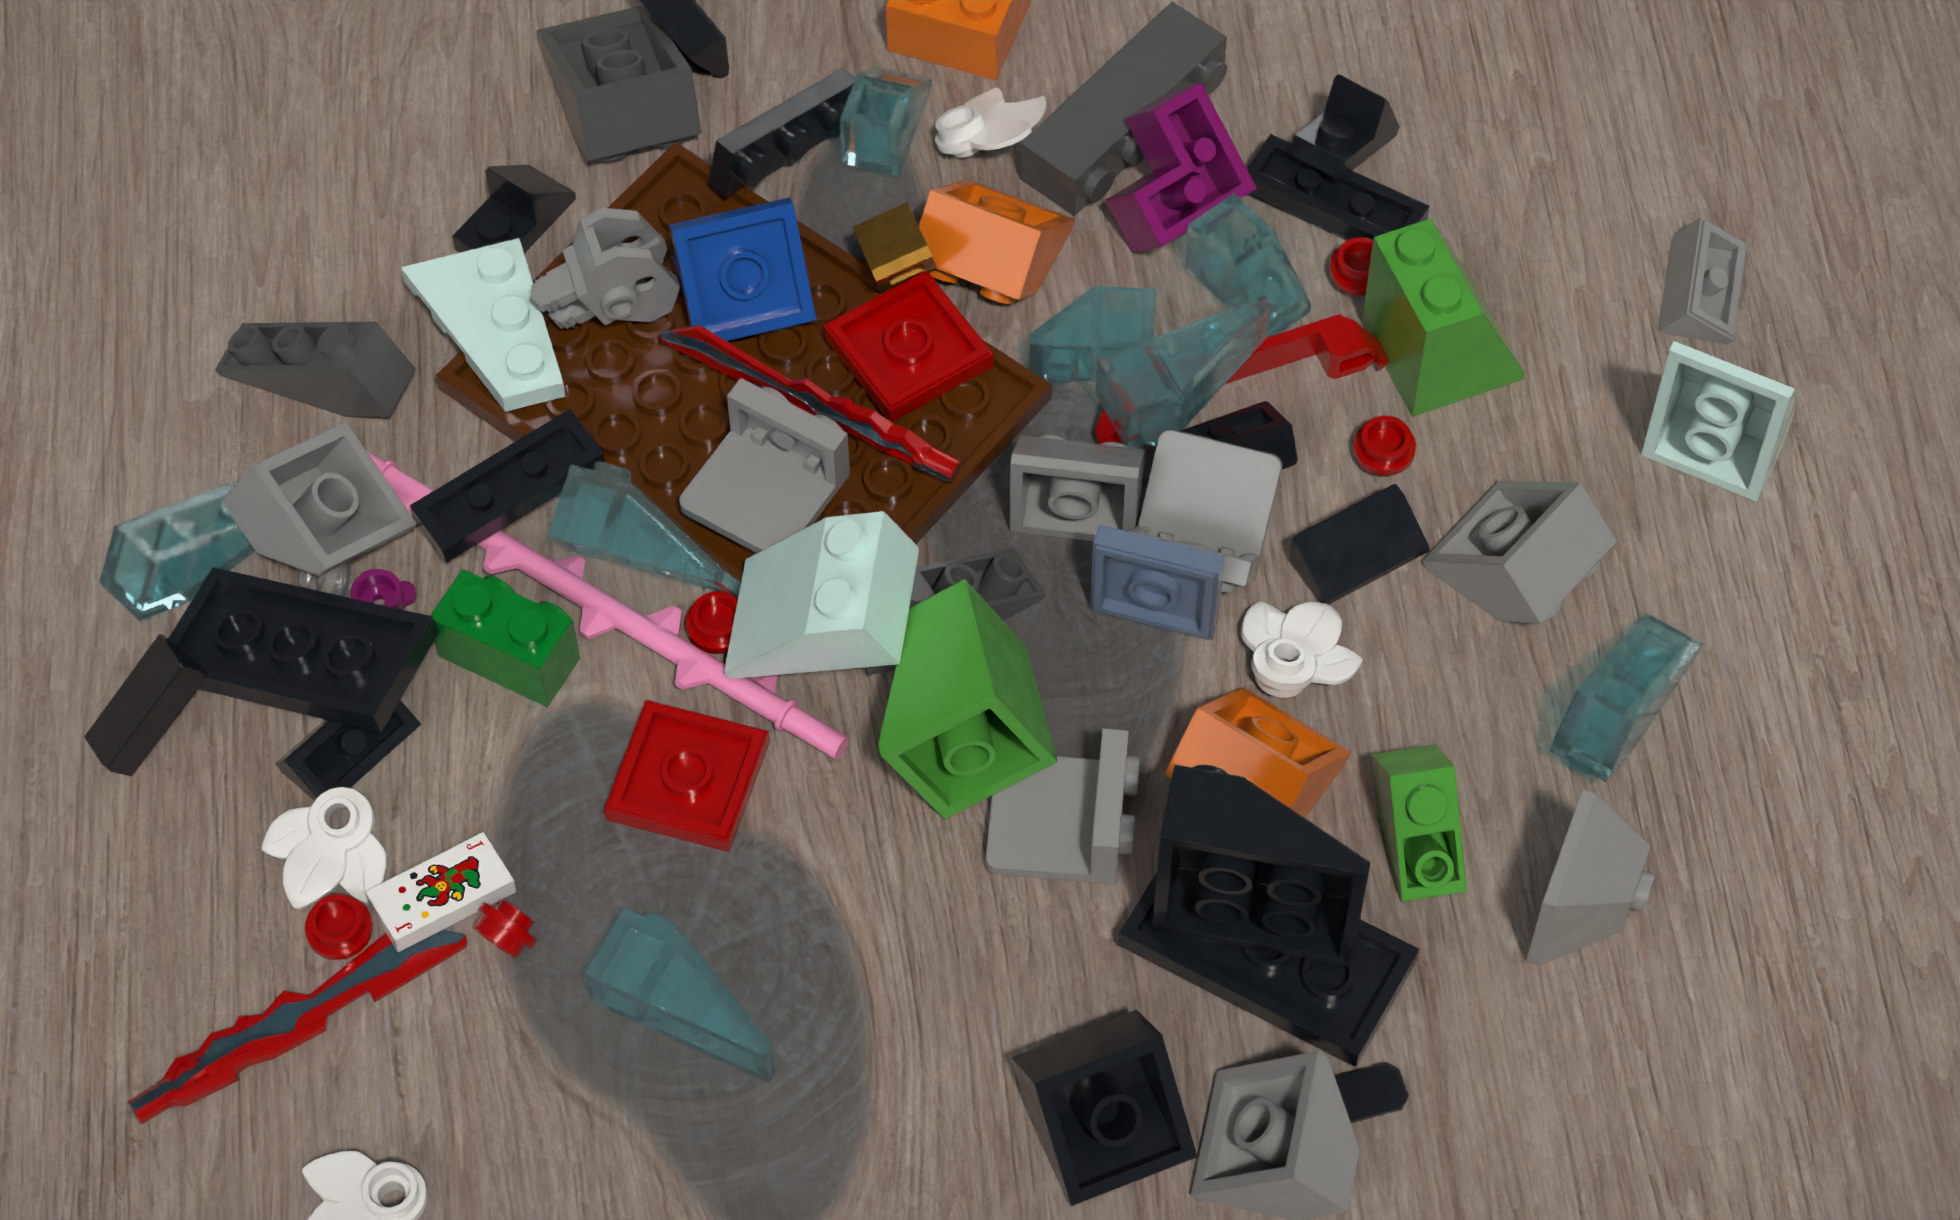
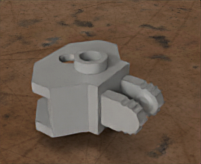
M600 208L580 219L573 245L562 250L566 263L546 273V276H540L538 280H535L534 285H531V297L529 298L543 312L548 311L547 316L555 321V324L561 329L563 327L568 329L571 326L574 328L576 323L581 324L595 316L605 325L615 320L652 322L672 312L680 285L677 277L662 265L667 251L664 238L638 211ZM639 236L634 242L622 243L628 237ZM652 277L649 282L645 283V280Z

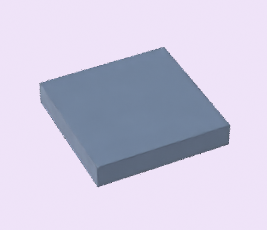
M1099 524L1093 541L1090 609L1130 621L1206 640H1213L1219 618L1225 556Z

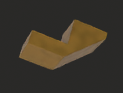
M908 202L852 227L881 292L895 287L926 270L930 271L937 268Z

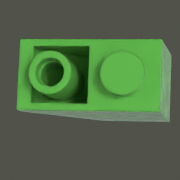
M1436 744L1372 754L1378 817L1401 901L1406 902L1467 892L1455 766Z

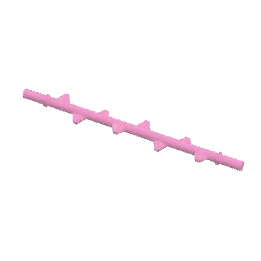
M367 451L412 515L410 505L434 490L399 470L397 463L394 461H384ZM501 530L476 544L486 550L483 570L487 573L495 574L518 569L581 607L582 615L579 634L589 640L611 630L618 629L677 665L675 685L678 688L684 690L708 683L775 723L774 727L778 731L783 732L787 730L835 760L839 759L847 749L849 737L800 709L797 701L793 699L787 701L775 694L778 675L729 679L724 674L725 663L679 637L682 610L672 605L644 616L585 581L583 573L586 560L576 555L552 561Z

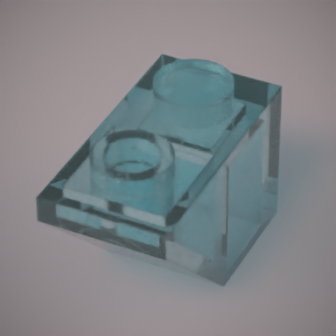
M877 66L857 74L840 119L842 163L900 176L932 88V79Z
M1235 193L1188 224L1185 268L1260 339L1283 332L1311 312V303L1276 232Z
M1094 286L1030 334L1029 370L1053 383L1091 381L1108 382L1116 386L1152 375L1156 289Z

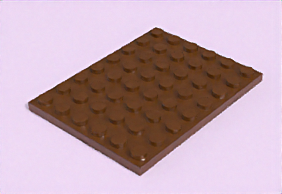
M677 142L673 143L608 207L610 209L638 211L664 238L667 251L662 265L673 274L671 256H675L669 224L768 202L747 187L725 198L709 185L712 165ZM797 220L816 321L733 339L727 342L791 381L807 378L831 396L850 398L856 405L874 410L886 418L825 340L823 325L886 291H880L868 265ZM639 236L628 237L622 243L634 242ZM563 252L533 280V285L540 276L544 277L550 270L566 263ZM652 277L645 280V283L649 282ZM680 288L672 312L652 322L615 320L605 325L595 316L581 324L576 323L574 328L571 326L568 329L565 327L561 329L555 324V321L547 316L548 311H542L563 380L566 397L505 412L468 365L465 354L462 351L436 374L440 390L514 441L519 440L568 409H571L604 452L607 464L577 484L739 595L745 559L757 553L686 516L680 508L679 499L681 494L731 431L727 395L738 382V380L664 344L660 340L659 336L664 332V334L671 338L695 344L691 337L672 333L674 329L690 326L684 295ZM984 341L994 354V367L892 422L909 429L925 442L935 445L936 448L962 460L959 464L961 465L960 471L955 480L950 483L926 470L913 467L870 447L868 443L848 434L850 475L814 523L826 517L884 511L917 544L1052 399V384ZM711 345L703 346L720 358L758 372ZM751 381L752 384H754V385H756V386H758V387H760V388L763 387V386H761V385H759V384H757V383ZM801 392L810 397L818 406L832 409L808 392Z

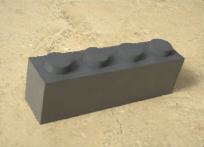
M1172 1L1020 143V180L1074 217L1090 201L1097 202L1101 200L1111 188L1116 176L1129 164L1135 166L1145 157L1125 118L1168 92L1201 82L1207 94L1214 92L1223 81L1227 72V65L1225 64L1227 37Z

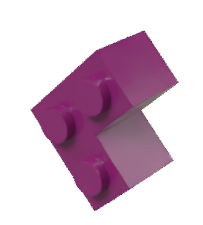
M1201 82L1172 90L1125 118L1152 172L1107 198L1105 201L1132 252H1138L1164 246L1257 189Z

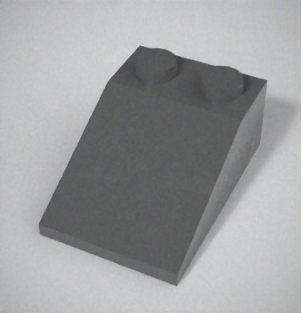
M644 5L536 30L538 42L571 131L588 161L595 159L614 161L625 157L632 150L649 146L670 147L675 142L678 144L682 143L686 137L702 134L692 69L670 36Z

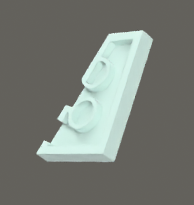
M519 238L400 267L404 283L415 296L419 295L431 311L433 320L444 334L448 333L465 354L468 365L505 412L566 397L563 380L542 311L529 299L531 297L533 281Z

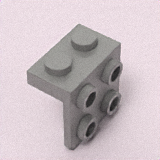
M740 378L727 395L731 431L683 491L679 501L681 511L686 516L755 553H759L811 526L849 477L848 433L844 432L829 417L821 414L812 415L790 404L777 390L770 387L760 388Z
M1167 430L1158 439L1139 524L1128 530V532L1224 555L1221 592L1234 593L1236 585L1246 587L1256 579L1282 471V462L1278 456L1271 453L1178 430Z
M1102 729L1100 760L1056 756L1057 763L992 795L986 849V866L988 870L999 875L1116 884L1119 854L1132 855L1135 815L1122 813L1124 795L1137 796L1140 757L1127 756L1129 731Z

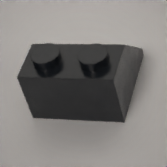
M1137 1009L1011 1057L1029 1118L1070 1206L1198 1157L1163 1036Z

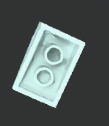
M1673 341L1668 352L1641 455L1757 502L1783 449L1795 413V389Z
M884 511L826 517L745 559L724 674L729 679L900 664L919 547Z

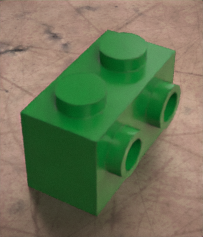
M462 569L430 615L433 617L439 630L434 640L439 657L547 708L580 660L574 621L562 608L548 601L536 603L515 593L506 582L494 576L488 575L482 578Z

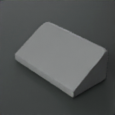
M1702 217L1677 232L1673 236L1659 330L1671 335L1729 344L1734 341L1747 244Z

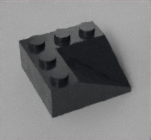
M1174 765L1160 834L1152 930L1351 967L1371 862L1243 776L1228 774L1223 769L1212 765H1196L1193 767Z

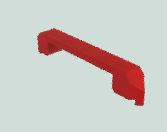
M1338 314L1112 387L1095 429V434L1100 444L1116 442L1130 447L1148 441L1153 431L1154 411L1152 408L1317 355L1327 377L1333 379L1363 371L1373 362L1380 371L1388 364L1389 360L1379 341L1353 319Z

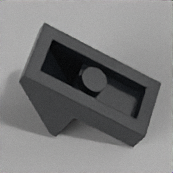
M1337 74L1334 77L1324 113L1294 135L1289 155L1340 181L1395 138L1400 126L1386 98L1343 75Z
M529 164L489 166L485 173L490 197L452 235L454 248L460 253L519 238L525 254L576 200L575 192Z

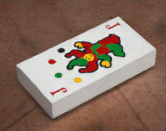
M484 832L365 891L373 913L397 952H400L478 912L477 910L483 902L492 905L514 894L516 888L514 879Z

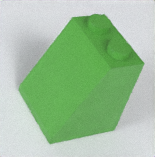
M1431 219L1374 237L1362 325L1366 331L1379 341L1389 360L1385 368L1412 417L1523 380L1525 372L1473 279Z
M966 579L909 608L900 664L896 665L878 743L880 755L944 819L1058 762L1027 646Z

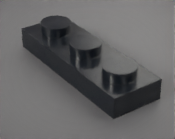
M841 68L716 140L709 185L726 198L747 185L757 184L767 173L784 163L801 158L810 148L830 136L842 134L851 125L855 117L856 110L854 107L859 80L844 68Z
M1273 134L1269 135L1247 167L1257 188L1251 194L1349 239L1363 237L1373 240L1375 236L1428 219L1429 205L1354 171H1351L1339 181L1289 155L1292 143Z
M568 409L411 504L410 509L413 518L447 563L606 466L604 452L573 411Z

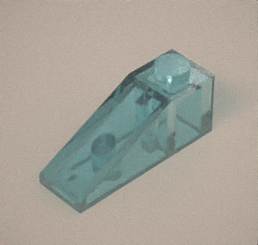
M1266 295L1097 360L1095 394L1127 448H1137L1145 444L1157 445L1159 436L1167 430H1183L1267 337L1271 303Z
M599 461L595 462L593 470L570 465L547 536L548 538L571 552L739 596L741 581L650 495L630 481L632 475L630 471Z
M238 481L114 525L99 583L139 621L191 601L212 567L230 571L255 552V549L221 502Z
M1647 613L1576 689L1549 751L1567 760L1575 770L1586 775H1593L1607 782L1630 756L1699 654L1703 643Z
M623 908L585 972L591 1002L770 1083L775 1074L771 1042L685 935L680 933V930L674 923L661 915L646 913L645 916Z

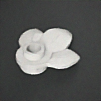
M997 87L971 99L964 105L955 107L942 114L935 123L937 129L935 136L936 145L940 152L953 154L956 157H967L980 150L1000 149L1013 145L1027 137L1032 132L1031 128L1041 120L1047 106L1045 96H1040L1030 100L1005 103L1001 90Z
M1263 601L1253 604L1244 617L1241 637L1254 652L1251 666L1258 686L1272 696L1288 698L1301 693L1311 682L1338 685L1350 680L1360 669L1363 659L1350 649L1337 645L1342 629V620L1339 613L1332 606L1320 602L1301 603L1294 606L1288 614Z
M349 787L329 789L318 796L311 807L287 810L276 818L267 830L261 849L270 856L286 859L283 867V885L291 906L295 909L301 910L313 905L334 891L339 884L354 898L369 905L365 891L384 882L387 871V853L372 834L375 825L373 807L369 800L359 791ZM340 808L349 809L350 820L348 824L341 829H332L330 817L333 812Z
M341 1151L315 1159L302 1169L309 1186L323 1200L307 1220H417L422 1215L427 1204L428 1193L424 1179L415 1168L405 1163L385 1162L377 1165L360 1152ZM397 1190L405 1193L403 1202L397 1206L385 1207L381 1204L383 1197L391 1191Z

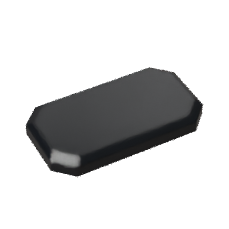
M1387 1062L1334 1075L1351 1123L1400 1111L1409 1097L1399 1068Z

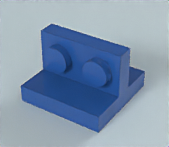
M790 198L669 224L675 256H671L673 271L684 295L690 326L700 325L723 340L729 341L816 321L794 204ZM693 338L695 345L701 347L709 345Z

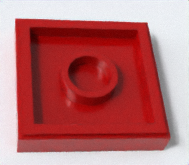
M927 270L823 325L825 340L890 422L901 418L994 367V354Z
M646 700L604 808L605 819L730 852L770 743L769 731Z

